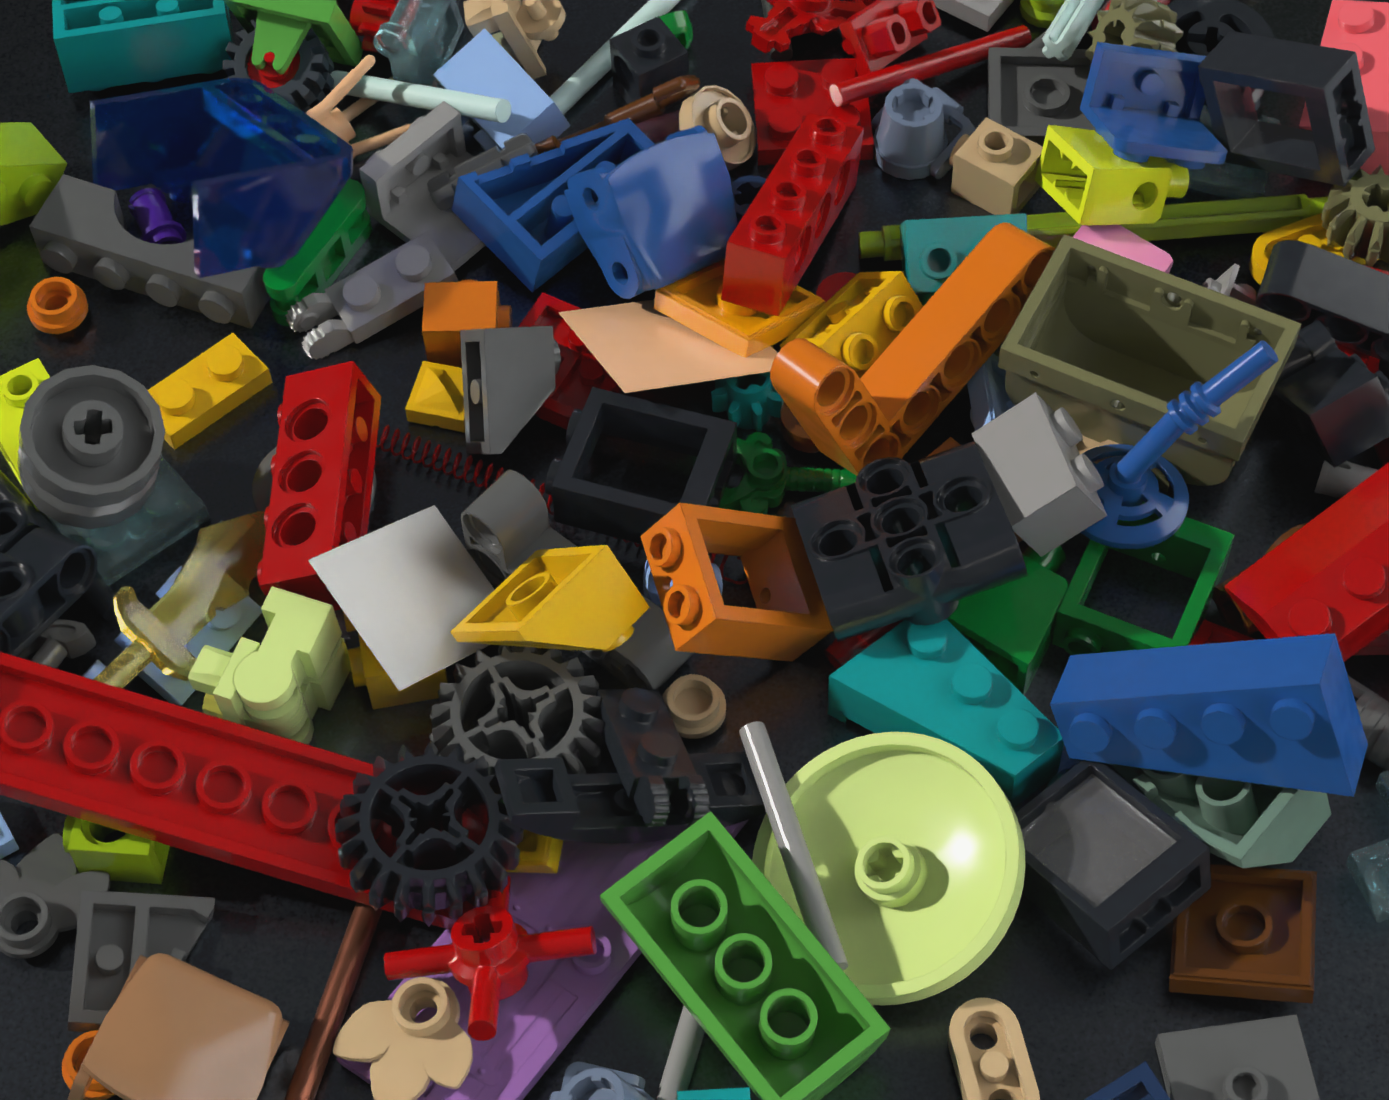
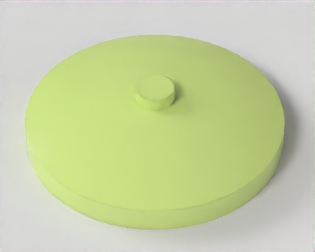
M910 732L874 733L856 737L824 751L803 766L786 783L848 962V967L844 970V973L871 1005H899L936 995L969 976L996 949L1011 925L1020 903L1026 868L1025 847L1018 818L1010 801L995 779L972 756L950 743L923 734ZM766 813L758 831L752 861L804 923Z

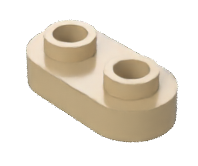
M975 998L959 1006L951 1018L947 1041L962 1099L1040 1100L1039 1089L1023 1034L1014 1012L1004 1003L991 998ZM980 1033L987 1034L994 1040L995 1046L986 1050L979 1049L972 1044L970 1038Z

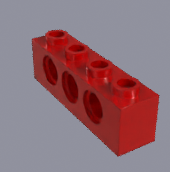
M811 112L807 114L727 241L721 300L773 316L780 315L856 186L864 127L843 122L840 118L831 115H818Z
M354 361L286 376L283 402L279 405L277 411L279 434L276 454L271 459L273 480L270 504L264 512L266 535L263 558L257 566L259 587L266 596L273 586L331 604L334 611L341 609L308 560L368 533L381 395Z

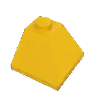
M608 545L536 550L450 632L457 642L560 650H601L607 652L619 647L634 633L632 625L650 606Z

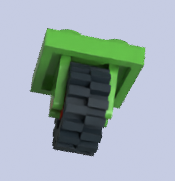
M223 0L242 25L235 32L241 41L240 45L238 46L229 41L225 49L232 60H223V70L228 75L224 79L228 88L243 108L260 122L264 118L269 125L279 127L280 118H283L288 126L298 124L296 114L302 112L306 117L305 112L311 109L310 105L314 101L319 104L326 97L323 88L333 89L334 79L329 73L334 71L333 62L353 67L360 63L364 51L361 49L362 42L336 4V0Z

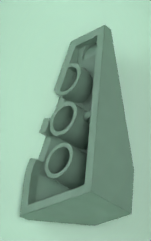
M1110 764L1130 785L1210 848V853L1241 868L1293 862L1331 816L1327 793Z

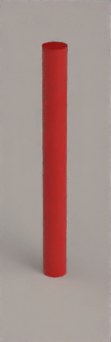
M1020 25L847 79L830 86V97L833 103L839 107L890 91L902 85L910 78L921 81L988 60L989 47L1025 48L1032 41L1031 33L1027 26Z

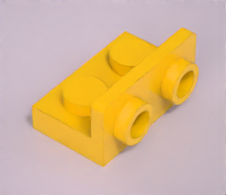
M902 271L859 272L779 346L782 348L789 341L796 338H805L850 366L861 378L920 311L923 305Z

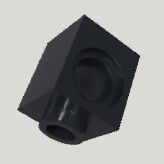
M659 16L609 39L613 86L627 104L652 93L653 88L679 76L689 75L688 51ZM690 95L665 107L664 109L667 110L675 105L682 103Z

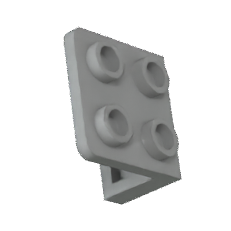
M443 101L426 116L417 118L406 132L385 149L378 150L372 154L366 164L359 169L369 215L406 243L428 231L453 271L461 267L486 246L457 217L452 208L440 210L433 202L428 191L427 183L431 178L445 171H449L450 175L456 173L455 166L473 158L465 148L459 111Z

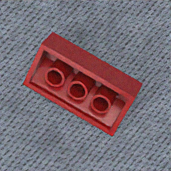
M1389 462L1224 586L1225 591L1266 639L1335 633L1343 661L1345 662L1389 629Z

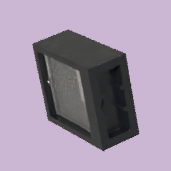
M1082 760L1073 768L1060 771L1051 779L1044 791L1022 808L1014 809L1022 831L1025 847L1026 868L1022 894L1110 970L1119 965L1211 888L1210 848L1104 763Z

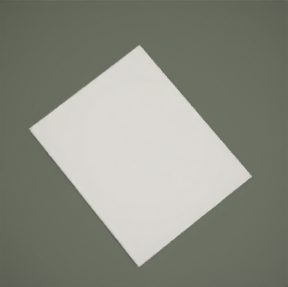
M435 505L308 560L399 691L477 652V649L481 650L491 645L457 642L450 632L490 595L494 588Z

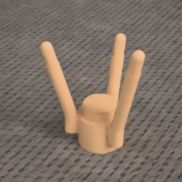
M373 55L365 56L319 104L305 112L308 120L295 128L301 143L313 160L321 167L332 159L342 167L356 156L389 145L406 132L412 124H405L350 145L349 141L356 137V133L349 122L378 101L360 98L342 112L337 107L333 108L375 64V57ZM396 73L389 79L403 81L404 77L402 74Z

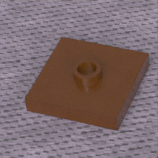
M1210 864L1211 888L1173 919L1169 992L1313 1004L1317 871L1262 867L1241 868L1235 865Z

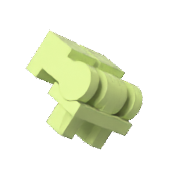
M272 586L261 607L268 626V631L261 645L259 642L244 637L240 638L233 653L204 645L189 673L188 679L193 689L206 693L202 706L205 714L308 745L312 740L314 732L312 719L318 707L331 710L351 670L349 652L344 638L341 637L342 632L331 604Z

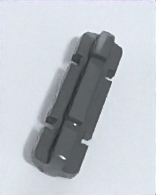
M521 133L505 141L504 149L499 150L495 146L455 166L456 173L450 175L449 171H445L431 178L427 186L433 202L440 210L451 209L458 177L474 171L477 172V175H481L507 166L510 159L528 153L529 157L536 156L538 151L534 142L527 134Z

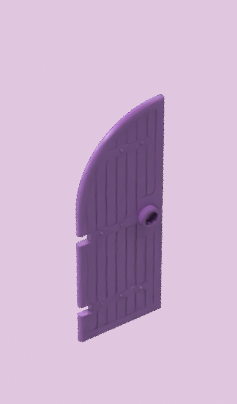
M748 820L724 828L735 838ZM673 839L626 844L583 843L563 840L557 874L508 872L511 878L508 912L515 923L521 925L528 934L593 926L596 937V954L529 963L527 965L529 976L526 984L516 994L500 1000L497 1033L494 1038L487 1041L475 1040L468 1034L471 993L466 985L456 980L452 973L421 976L443 981L454 991L460 1005L458 1025L471 1040L473 1061L470 1071L459 1089L445 1088L431 1080L425 1092L417 1100H523L642 953L600 901V894ZM446 929L432 946L452 944L451 930ZM413 978L403 979L389 995L388 999L392 1000L398 988ZM432 1007L422 1009L416 1015L415 1022L423 1023L430 1020L437 1013V1009ZM336 1058L342 1066L371 1085V1063Z

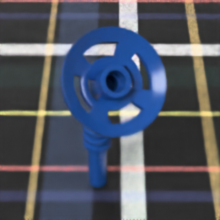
M1261 340L1205 384L1198 381L1192 384L1190 391L1185 390L1179 394V401L1173 399L1167 403L1168 412L1135 446L1110 444L1095 447L1084 452L1083 454L1092 463L1102 458H1110L1104 459L1097 464L1093 463L1104 484V487L1097 490V494L1107 516L1080 533L1097 543L1119 549H1140L1154 546L1174 535L1186 518L1189 506V493L1180 472L1162 455L1184 432L1189 435L1198 430L1197 424L1204 426L1209 422V416L1214 418L1220 414V405L1277 363L1278 357L1272 347L1264 340ZM1158 468L1165 475L1171 485L1173 498L1158 492V480L1151 469ZM1153 513H1156L1159 519L1151 523L1139 526L1117 525L1118 520L1135 521L1149 517Z

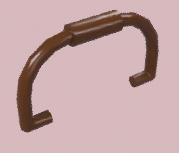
M685 75L667 81L653 88L652 93L604 115V120L559 139L552 135L535 143L538 154L559 148L561 141L627 118L637 126L664 113L665 107L692 94L700 87V79L694 75Z

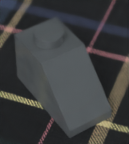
M553 326L460 330L466 454H502L555 390V375L560 368L561 356L558 343L553 339Z

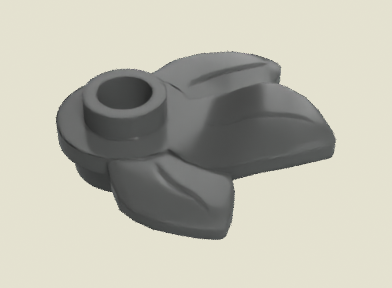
M59 833L52 834L35 846L16 866L0 859V951L12 958L27 959L38 956L48 950L56 941L59 933L77 929L81 890L110 891L111 879L109 874L102 871H89L78 874L77 867L70 853H66L64 850L63 837ZM30 920L38 922V925L30 932L22 935L16 934L18 927L22 923Z

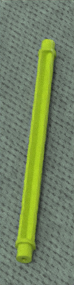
M1306 194L1164 204L1161 218L1154 224L1120 225L1146 241L1264 233L1322 213L1325 202H1328V197L1308 198ZM1067 212L1027 215V233L1055 248L1064 234L1073 237L1082 226ZM899 225L882 226L880 231L859 232L858 247L860 259L883 257L884 261L901 260Z

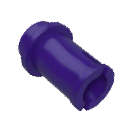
M145 188L131 196L129 201L132 205H128V208L142 234L140 240L155 244L186 242V232L180 223L173 220L162 191L157 188Z

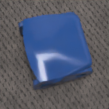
M700 125L668 135L666 141L652 145L632 155L610 173L604 167H597L572 175L568 178V189L564 190L580 235L602 269L610 288L618 296L625 299H631L646 291L663 288L724 260L727 241L738 225L730 175L714 133H708ZM591 189L596 193L598 197L599 206L594 202L592 198Z

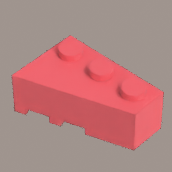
M1332 0L1320 46L1356 52L1375 145V151L1360 169L1371 175L1381 164L1385 175L1389 176V2ZM1305 101L1299 129L1312 131Z

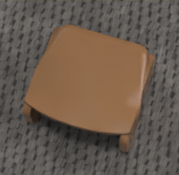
M163 953L153 954L150 957L140 955L116 1002L105 1016L74 1079L67 1100H83L93 1078L124 1100H257L267 1071L290 1021L282 1018L279 1007L272 1001L175 957Z

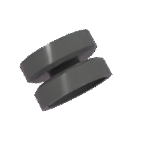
M95 365L68 368L44 380L26 401L19 429L20 445L17 465L23 490L39 511L60 524L73 527L95 529L113 526L139 512L154 492L165 436L160 406L143 384L122 371Z

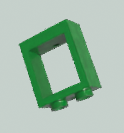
M1153 513L1149 517L1140 520H1118L1117 525L1139 526L1151 523L1159 519L1156 513ZM1186 517L1174 535L1159 544L1146 548L1119 549L1102 545L1090 539L1057 611L1052 644L1064 648L1070 655L1189 645L1204 621L1212 602L1214 588L1220 583L1226 569L1235 534ZM1109 548L1197 580L1173 639L1083 606Z

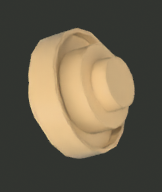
M717 85L704 86L682 102L679 111L680 131L700 125L708 133H714L728 171L743 164L753 155L756 146L754 123L749 111L741 100L728 89Z

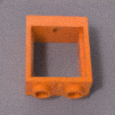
M678 503L640 536L675 651L793 662L833 631L795 518ZM708 553L739 556L741 558L757 608L724 605ZM671 580H673V586L670 588Z

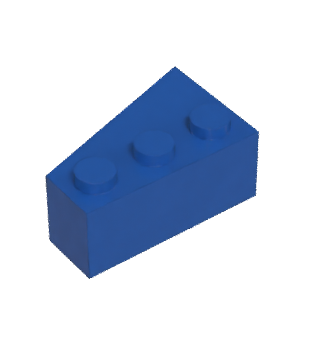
M627 118L561 141L559 148L533 157H529L528 153L510 159L509 165L481 175H477V172L474 171L458 177L452 211L533 293L588 249L579 233L564 190L568 189V178L579 172L597 167H604L610 173L632 155L655 144ZM591 189L592 198L594 202L599 206L598 197L596 193Z

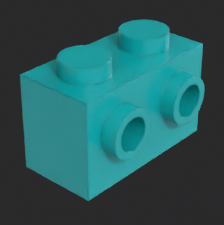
M1026 213L905 220L899 225L902 272L922 305L924 306L994 226L1003 222L1011 223L1027 232Z

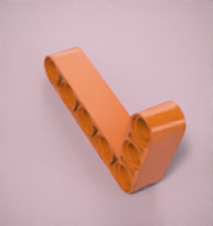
M1000 223L994 226L982 238L861 378L850 366L807 339L796 338L783 346L774 358L770 371L772 385L818 450L857 476L861 469L877 459L886 457L902 459L1006 339L1056 248L1011 223Z

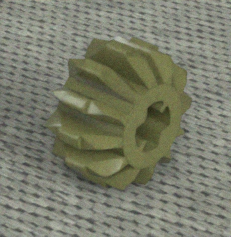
M1111 0L1109 10L1097 11L1099 23L1095 30L1087 32L1093 41L1084 56L1092 61L1097 42L1177 52L1175 44L1184 32L1175 24L1177 13L1172 11L1169 6L1157 2V0Z
M1381 164L1371 175L1359 169L1344 187L1333 185L1330 189L1328 202H1325L1321 215L1322 227L1327 229V246L1344 247L1342 251L1344 258L1349 260L1356 256L1364 258L1367 266L1370 267L1377 262V259H1381L1389 265V176L1385 175Z

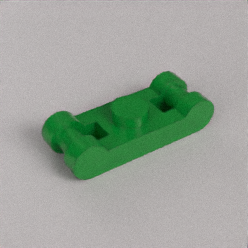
M344 179L336 182L329 191L331 205L311 230L308 229L301 234L295 245L294 252L286 262L274 263L265 270L263 282L268 296L271 297L270 308L273 318L278 324L289 326L285 316L288 314L287 310H290L291 306L295 305L296 302L302 301V298L311 293H326L324 290L334 283L369 238L372 232L370 215L365 209L367 206L365 190L358 181Z

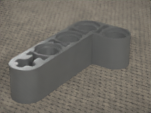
M505 471L461 513L466 550L487 580L495 587H498L536 550L577 547L550 527L547 505L541 493L528 479L516 471ZM642 595L650 608L632 625L634 633L625 643L607 652L601 650L581 651L628 687L659 690L694 653L675 651L663 609Z

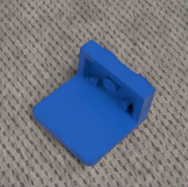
M1097 42L1080 111L1095 127L1096 133L1101 135L1109 146L1114 149L1113 153L1116 156L1139 163L1147 162L1149 156L1169 158L1172 163L1189 169H1203L1205 163L1224 164L1227 149L1200 121L1206 98L1199 79L1198 65L1206 56Z

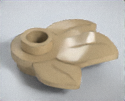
M417 977L405 982L398 988L392 1000L375 1001L362 1005L341 1028L332 1050L338 1058L371 1063L370 1081L374 1100H417L425 1092L431 1080L445 1088L459 1089L468 1075L473 1061L471 1040L458 1025L460 1005L454 991L443 981L428 977ZM428 1007L437 1009V1013L430 1020L423 1023L415 1022L416 1015L422 1009Z

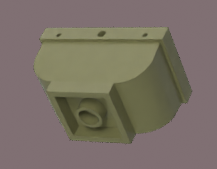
M1064 234L1000 348L998 367L1006 370L1005 389L1014 405H1017L1036 392L1054 411L1063 407L1077 424L1082 436L1100 443L1109 439L1119 444L1135 446L1168 412L1167 403L1173 399L1179 401V394L1185 390L1190 391L1192 384L1197 381L1205 384L1261 340H1264L1275 351L1278 362L1220 405V414L1214 418L1209 416V422L1204 426L1197 424L1198 430L1193 434L1189 435L1184 432L1162 455L1180 472L1186 484L1212 486L1224 482L1230 475L1235 462L1239 460L1297 342L1301 323ZM1158 468L1151 469L1158 480L1159 489L1168 492L1171 487L1168 479Z

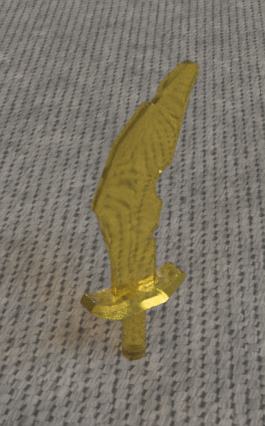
M256 511L201 528L198 532L196 546L170 589L150 610L137 600L132 587H122L113 597L114 611L120 630L133 643L93 680L123 689L148 664L153 662L165 675L189 681V673L197 658L189 652L185 645L216 616L215 610L224 611L249 596V585L251 580L257 576V566L263 558L266 535L264 524L265 511Z

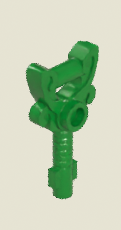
M755 432L748 435L746 441L737 437V460L735 464L740 465L744 476L736 488L726 487L719 508L767 514L769 507L775 508L783 502L786 491L826 493L855 483L857 476L845 468L842 470H832L827 468L788 467L785 454L780 449H773L772 439L766 433Z

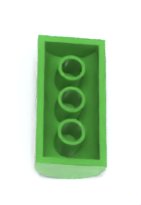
M711 811L600 894V901L759 1100H820L858 1069L889 1035L891 1028Z

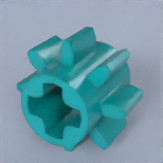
M770 372L715 380V390L711 392L713 412L726 411L728 420L737 422V427L755 429L757 432L762 431V426L768 422L771 416L778 418L781 416V407L784 401L772 385Z

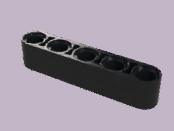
M1284 240L1276 243L1273 246L1257 295V306L1301 323L1300 329L1316 320L1320 321L1329 331L1335 343L1389 363V275L1305 242Z

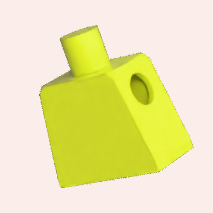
M1048 125L1035 181L1079 225L1154 224L1161 218L1166 198L1181 199L1188 190L1189 172L1187 168L1169 163L1161 157L1149 156V160L1143 163L1124 160L1113 153L1114 149L1095 130Z

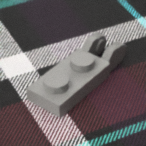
M426 231L324 290L326 293H311L302 298V301L296 302L295 305L291 306L290 310H287L288 314L285 315L286 321L294 332H307V335L303 337L304 341L301 342L307 356L311 359L315 358V360L318 358L323 359V357L329 356L332 352H337L354 341L356 344L362 342L423 307L425 282L459 281L429 232ZM337 315L341 318V320H330Z

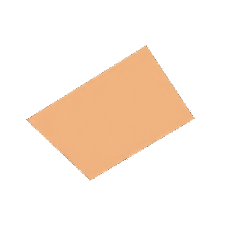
M654 300L558 312L624 393L767 373L771 371L774 358L778 354L769 346L745 358L655 310Z

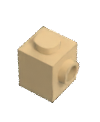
M986 117L971 135H962L951 152L949 164L953 166L951 192L993 215L1018 214L1041 187L1035 181V176L1043 146Z

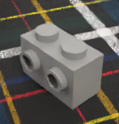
M1035 392L971 434L1013 531L1041 557L1107 516L1097 494V490L1104 487L1102 478L1090 459L1085 454L1079 453L1076 444L1083 440L1082 434L1071 415L1063 407L1054 411Z

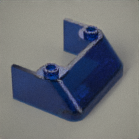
M226 78L90 101L93 183L115 191L153 184L161 191L169 194L172 200L193 202L194 274L199 278L256 266L276 268L285 265L288 259L293 258L299 253L353 174V148L350 144L269 87L256 80Z

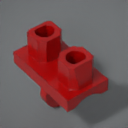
M877 0L847 18L838 26L842 33V47L847 54L857 58L856 71L858 76L882 69L927 39V33L941 26V18L934 0Z

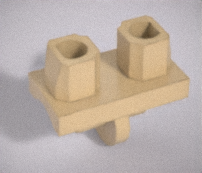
M467 0L463 2L465 22L473 37L484 28L490 34L500 30L501 32L493 34L492 37L520 66H523L526 73L532 79L547 75L546 67L537 54V49L542 39L552 41L559 34L558 30L562 27L566 14L560 0Z

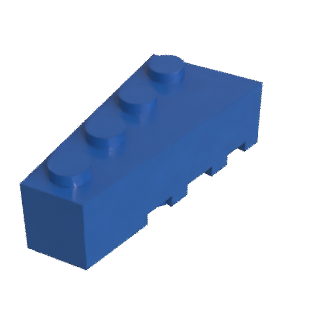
M1335 633L1070 655L1050 702L1069 758L1354 797L1368 747Z

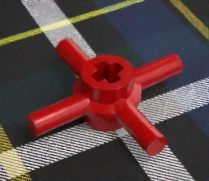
M509 875L508 884L504 888L503 893L487 889L488 904L469 910L456 920L451 929L452 944L386 952L384 954V970L388 981L452 973L456 980L466 985L471 993L468 1034L473 1039L479 1041H487L495 1037L497 1033L499 1002L516 994L526 984L529 976L527 966L529 963L594 955L597 949L593 926L528 934L521 925L513 921L511 914L508 912L511 878Z

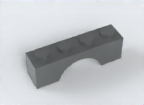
M65 174L62 175L29 225L42 262L60 273L74 272L96 279L106 287L114 290H122L124 288L149 296L164 306H181L203 313L215 322L222 324L231 322L252 329L270 299L263 282V274L270 265L279 262L274 239L223 223H219L206 234L183 243L155 244L140 240L127 232V225L115 190Z

